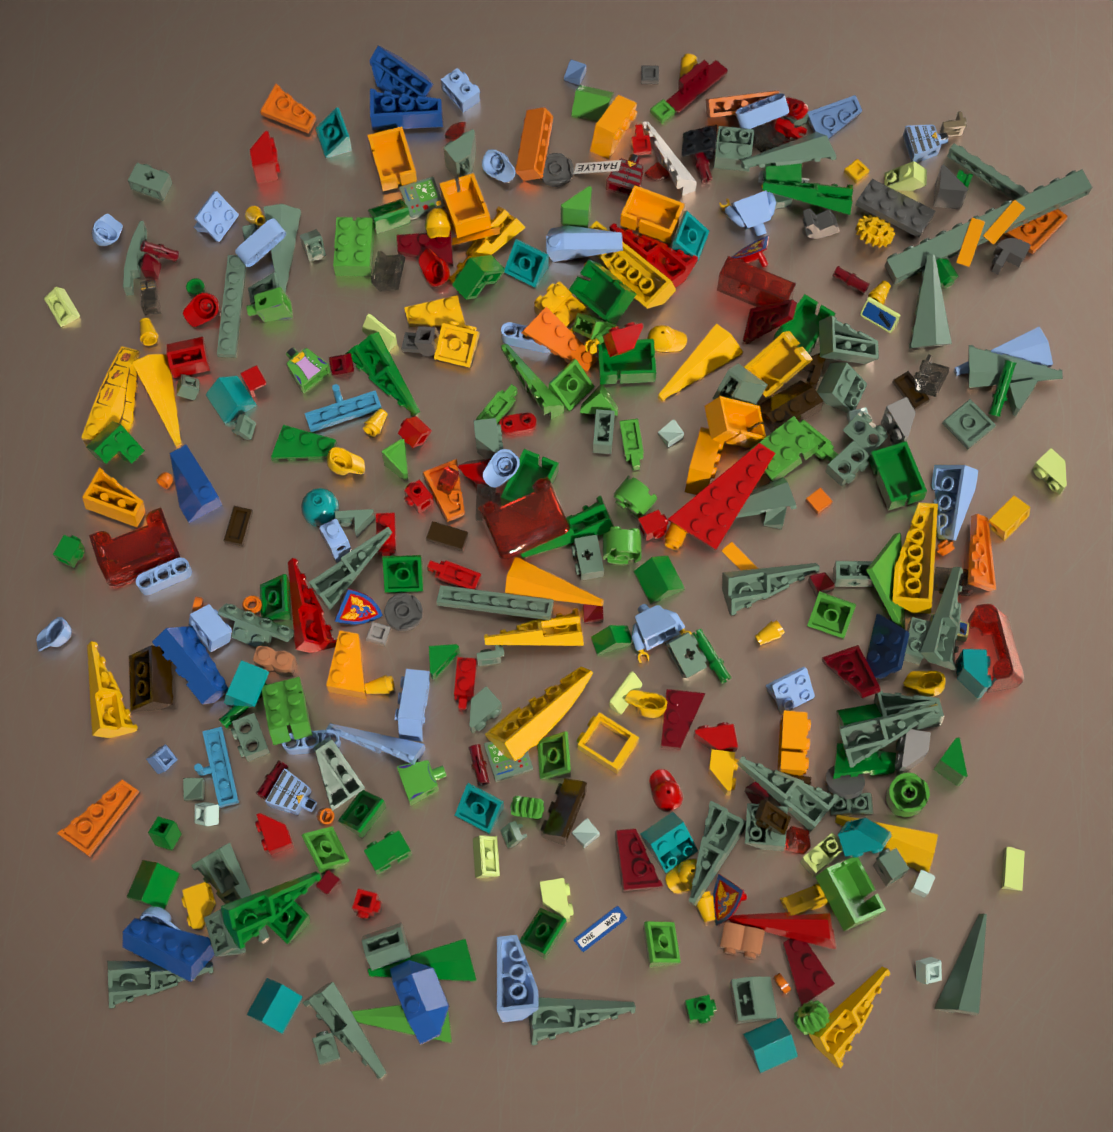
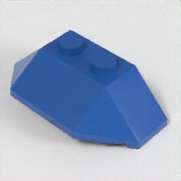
M377 46L369 60L376 85L383 91H390L395 95L409 94L410 97L417 98L418 96L426 97L433 86L428 76L381 46Z
M411 960L391 968L394 988L419 1043L424 1044L440 1036L449 1004L434 968Z

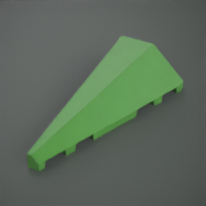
M508 344L501 345L503 353L526 392L530 391L543 414H548L551 419L563 414V403Z
M402 1005L351 1011L358 1023L415 1035ZM448 1009L441 1034L434 1039L452 1043Z

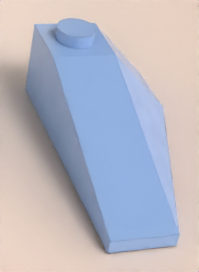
M576 226L551 228L546 235V251L552 262L623 251L622 233Z
M934 465L931 484L932 489L935 490L934 504H938L937 534L939 540L957 539L976 489L977 469L966 465Z
M518 936L497 937V1013L502 1022L521 1021L539 1009L538 988Z

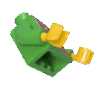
M577 313L575 323L569 330L572 333H579L593 339L586 341L585 347L586 352L590 350V353L594 354L597 352V344L601 345L604 342L603 336L609 333V329L617 327V325L601 318Z

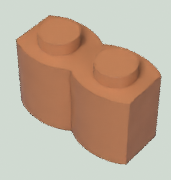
M258 646L253 657L255 665L268 672L275 671L277 674L285 677L294 675L297 662L295 657L289 652H275L270 647Z
M725 922L720 948L724 949L723 952L735 955L736 952L744 953L743 957L755 959L756 956L760 957L765 930Z

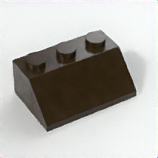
M800 380L758 406H760L763 422L772 433L793 416L800 423L802 420H806L821 411L824 401L813 386Z
M150 645L129 655L130 712L162 710L173 705L172 661H167L162 654L165 652L159 646Z
M564 779L563 784H558L555 792L558 795L555 802H551L548 813H551L549 819L544 820L540 831H543V838L563 846L566 845L586 795L587 782Z

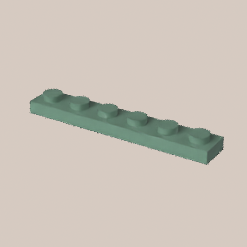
M954 143L950 147L947 157L1012 200H1017V197L1023 193L1029 194L1023 186L1017 185L1008 176L1000 174L994 167L985 164L979 157L968 153L962 146Z
M228 255L217 348L218 357L236 358L246 273V266L237 255Z
M440 585L437 606L551 620L554 600Z

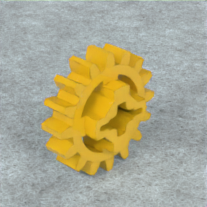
M869 215L868 218L863 216L855 227L856 235L860 236L859 239L865 240V244L871 243L872 247L876 245L879 248L882 245L887 247L888 244H891L895 235L893 232L894 228L890 227V223H885V220H880L877 216L872 217Z

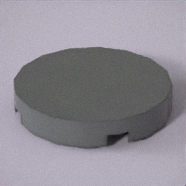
M561 153L547 155L541 181L551 187L566 185L573 177L574 166L572 161Z
M407 593L396 594L386 603L387 605L384 610L386 621L391 628L397 631L412 630L422 620L423 609L421 602L413 595L411 596Z
M834 766L828 769L825 776V786L831 794H837L844 797V799H852L862 793L865 786L863 774H858L857 777L843 775L840 778L833 779Z

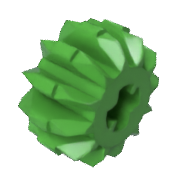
M515 796L511 802V814L513 816L539 819L544 812V801L538 798Z
M811 1000L809 1003L797 1008L798 1011L794 1013L793 1019L796 1027L804 1035L809 1033L813 1035L816 1031L819 1032L821 1028L826 1027L825 1024L830 1021V1015L827 1008L819 1000L814 1002Z

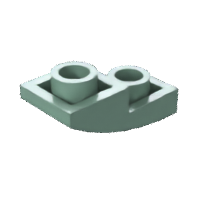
M861 793L858 797L852 799H844V797L839 796L830 808L831 815L873 814L872 794Z

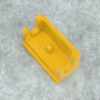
M1015 495L1012 496L989 519V523L992 525L990 529L1005 541L1029 517L1030 506Z
M819 884L780 898L784 911L790 912L791 915L805 914L825 906L828 902Z

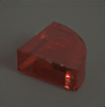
M458 122L450 126L445 133V138L458 139L465 132L466 122Z
M659 162L645 171V176L652 180H664L670 177L669 172Z

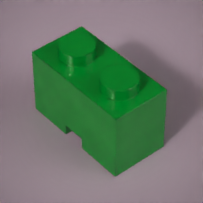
M391 831L384 836L385 839L379 842L374 841L366 846L367 849L364 852L377 875L389 869L391 862L397 860L399 863L412 855L400 831Z

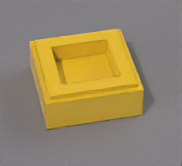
M856 159L844 169V173L855 183H858L870 171L859 159Z

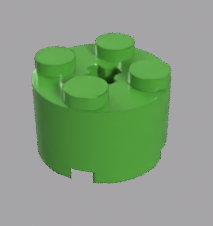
M629 475L614 492L613 496L616 499L615 503L622 509L627 507L631 510L630 514L637 520L645 516L658 499L655 494L652 496L649 494L648 491L650 489L634 477L631 479Z
M618 526L611 527L610 531L603 535V559L607 558L608 563L617 565L628 564L630 560H634V563L640 561L642 558L640 530L637 528L621 529Z
M902 773L891 782L886 791L887 805L895 815L901 817L915 816L924 808L929 799V787L918 775ZM907 792V795H911V797L908 798L904 793Z

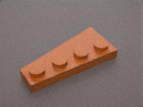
M547 307L521 332L523 335H528L534 339V342L550 349V352L553 354H558L564 358L567 363L576 359L585 373L598 360L594 354L590 353V350L586 352L585 345Z
M975 514L971 516L968 584L991 592L996 590L989 520L985 516Z
M124 780L119 781L102 795L100 800L90 805L83 814L73 819L66 828L61 829L57 834L90 857L139 791Z

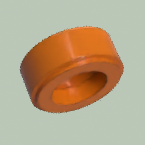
M195 597L192 613L203 608L204 599L202 597Z
M780 973L774 976L773 979L780 990L785 994L788 993L791 988Z

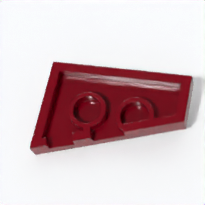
M451 231L448 237L429 238L427 233L397 235L398 255L419 259L426 249H431L447 265L453 266Z
M791 299L750 308L743 341L748 344L791 321L794 318L797 302Z
M859 645L822 657V662L861 698L881 692L880 686Z
M666 690V700L668 703L664 712L661 748L681 749L706 693Z
M616 830L615 837L622 890L633 891L662 888L663 884L655 872L656 869L653 863L649 860L637 830Z
M790 938L783 943L800 1007L835 985L807 942Z

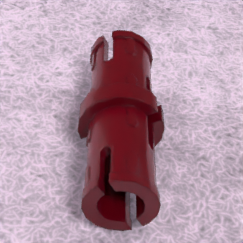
M704 152L694 154L696 159L695 165L699 169L701 182L705 183L707 181L708 183L712 181L713 178L709 169L710 162Z
M143 240L140 246L141 252L155 255L159 259L162 257L176 262L179 256V251L166 248L163 244L157 245ZM153 249L166 252V254H165V253H162V252H159V251H155V250H153Z
M840 266L833 273V277L846 283V286H852L861 291L863 294H865L870 283L857 277V274H851Z
M472 745L468 749L477 785H487L490 781L486 770L487 762L484 761L481 745Z
M278 760L271 772L266 774L264 777L265 781L256 792L260 798L264 800L268 798L283 770L288 769L284 762L281 763Z

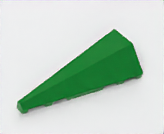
M763 181V191L849 215L851 213L853 185L847 184V187H839L837 184L822 185L820 183L794 182L792 186L784 185V182L775 184Z
M379 332L370 334L360 344L355 345L345 353H351L352 361L356 364L355 367L359 370L362 369L369 376L368 378L388 396L391 395L398 401L397 404L404 406L411 412V416H415L420 412Z
M602 496L597 497V502L591 506H583L582 512L573 516L570 515L548 529V534L541 539L538 537L533 539L532 545L525 548L521 547L519 551L522 557L525 558L574 543L575 538L598 536L609 532L610 528L614 527V524Z
M315 871L220 906L224 925L239 949H243L247 941L252 937H257L260 934L259 931L264 926L274 922L294 904L293 901L297 897L307 893V889L313 883L321 880L320 873Z
M466 938L411 955L409 958L374 970L371 968L367 969L369 977L392 978L391 968L411 960L434 968L439 980L477 981Z

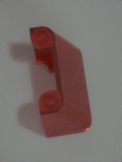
M548 477L538 479L533 484V493L500 507L499 504L490 501L478 507L489 541L501 559L513 558L569 531L567 519Z
M161 507L147 514L146 522L148 525L113 539L106 531H99L89 535L97 563L110 587L117 588L136 581L139 574L180 558V553Z
M992 604L976 605L968 619L970 629L976 628L981 631L982 636H992L998 661L993 666L991 687L987 689V693L1019 687L1024 680V673L1008 617Z

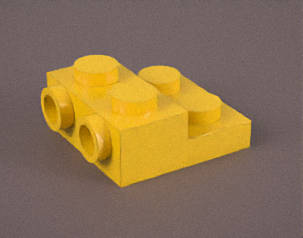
M559 281L556 284L552 283L547 288V293L544 296H538L534 302V312L537 315L547 307L567 328L576 320L577 313H583L586 310V306L572 296V292Z
M448 321V324L442 323L434 359L470 368L480 332L476 331L477 328L473 326L458 327L459 323Z

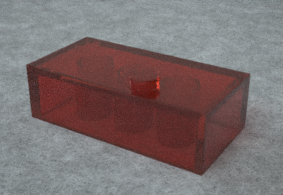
M728 256L719 273L717 291L759 307L793 299L796 283Z

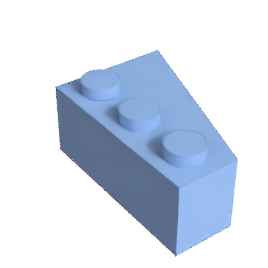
M406 669L405 676L401 677L400 688H403L402 693L399 692L398 694L400 708L395 711V720L398 721L400 739L423 742L422 727L425 724L424 715L428 701L430 671Z

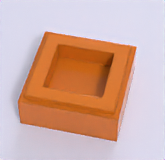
M821 487L805 500L817 514L833 502Z

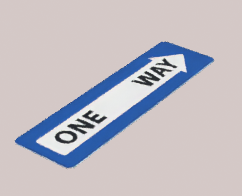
M616 906L578 935L574 942L582 952H585L625 921L627 916L619 906Z

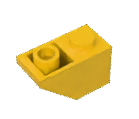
M712 749L708 774L725 795H730L731 790H735L736 786L733 770L737 771L738 765L736 763L738 759H735V752Z
M206 882L182 890V903L187 908L189 914L187 916L188 925L197 931L203 929L206 924L204 918L211 914L216 905L212 887Z

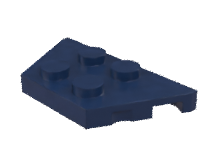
M880 614L876 615L866 661L875 678L882 679L890 673L902 670L910 633Z

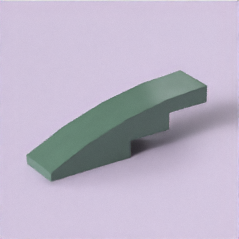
M144 221L139 222L126 256L123 288L127 296L134 295V279L141 278V262H143L146 252H141L140 246L143 240L147 241V228Z

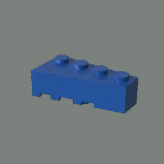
M370 89L372 130H390L398 127L403 129L443 127L441 99L424 96L415 98L410 97L409 94L395 95L390 91L381 93L376 92V89Z
M192 626L165 628L152 641L156 647L160 646L165 652L162 654L167 661L171 660L177 667L176 673L188 681L186 685L201 704L215 703L228 691L229 688L225 683V679L219 673L216 664L210 658L206 647L202 644Z
M134 918L123 930V948L189 982L194 980L214 956L211 940L205 936Z

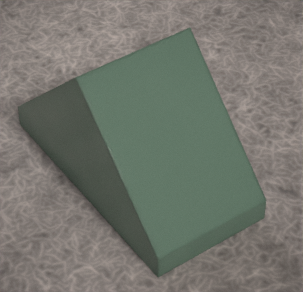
M1031 379L1010 383L1007 398L1012 415L1017 416L1038 380Z

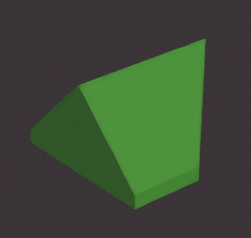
M601 384L581 404L580 413L596 414V409L615 411V416H618V406L603 384Z
M400 439L381 452L384 466L404 481H408L405 441Z

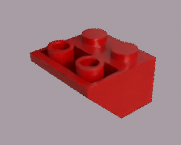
M265 131L250 149L257 184L278 180L277 173H281L274 137H270L269 131Z
M203 337L167 344V357L173 378H179L181 374L188 376L210 371Z

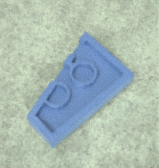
M856 95L807 112L809 114L808 121L814 133L825 134L829 139L860 115L862 108Z

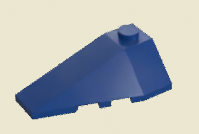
M184 445L171 452L170 458L179 507L188 523L222 506L219 496L188 446Z

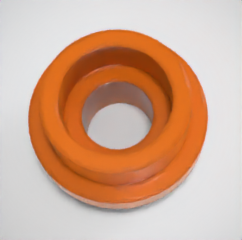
M947 539L941 541L937 545L936 552L940 553L941 556L950 553L955 548L953 546L954 542Z
M251 595L244 599L242 607L243 610L256 614L261 610L262 602L257 596ZM251 603L256 604L254 608H249V605Z

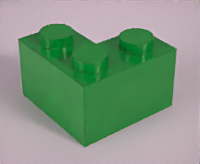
M492 255L471 257L465 262V267L456 275V280L452 286L466 300L478 297L485 285L497 283L505 269Z
M115 421L109 423L86 446L97 460L105 464L116 454L124 461L132 464L145 451L127 430Z

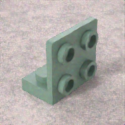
M221 909L204 918L215 957L238 955L246 952L245 947L239 949L226 929Z

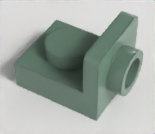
M495 645L494 651L484 649L480 653H476L478 666L501 663V657L504 656L503 645Z
M322 1031L317 1033L315 1038H312L320 1065L340 1059L333 1033Z

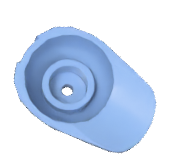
M495 149L485 152L482 167L489 176L502 182H509L515 177V169L504 153Z
M105 214L93 225V241L99 246L113 244L119 238L123 225L110 214Z
M502 449L495 453L483 472L485 482L493 488H497L505 483L517 472L520 466L519 457L509 449Z
M57 617L37 635L38 651L40 652L49 646L60 647L65 644L72 634V629L68 622L62 617Z
M160 907L147 908L139 918L180 930L171 923L169 912Z

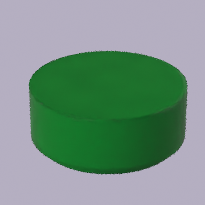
M193 278L187 282L186 289L191 297H195L205 292V285L202 280Z

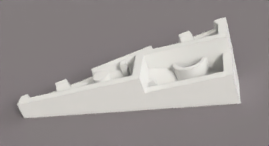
M647 121L642 122L643 129L646 135L650 137L651 146L662 169L667 167L676 189L679 188L682 196L696 191V180L652 125Z

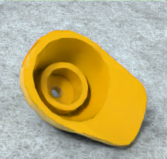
M441 208L432 209L427 214L425 220V229L428 237H448L452 226L448 213Z
M666 325L653 327L647 339H654V347L657 352H680L687 343L686 334Z
M334 447L329 451L326 461L331 471L339 475L364 473L365 464L361 457L339 447Z
M912 671L905 678L903 685L916 689L922 696H938L945 688V676L939 671Z
M638 690L630 691L625 697V702L636 706L639 714L646 718L662 716L668 703L662 695Z
M697 859L685 860L667 873L665 878L666 884L673 893L678 894L692 890Z

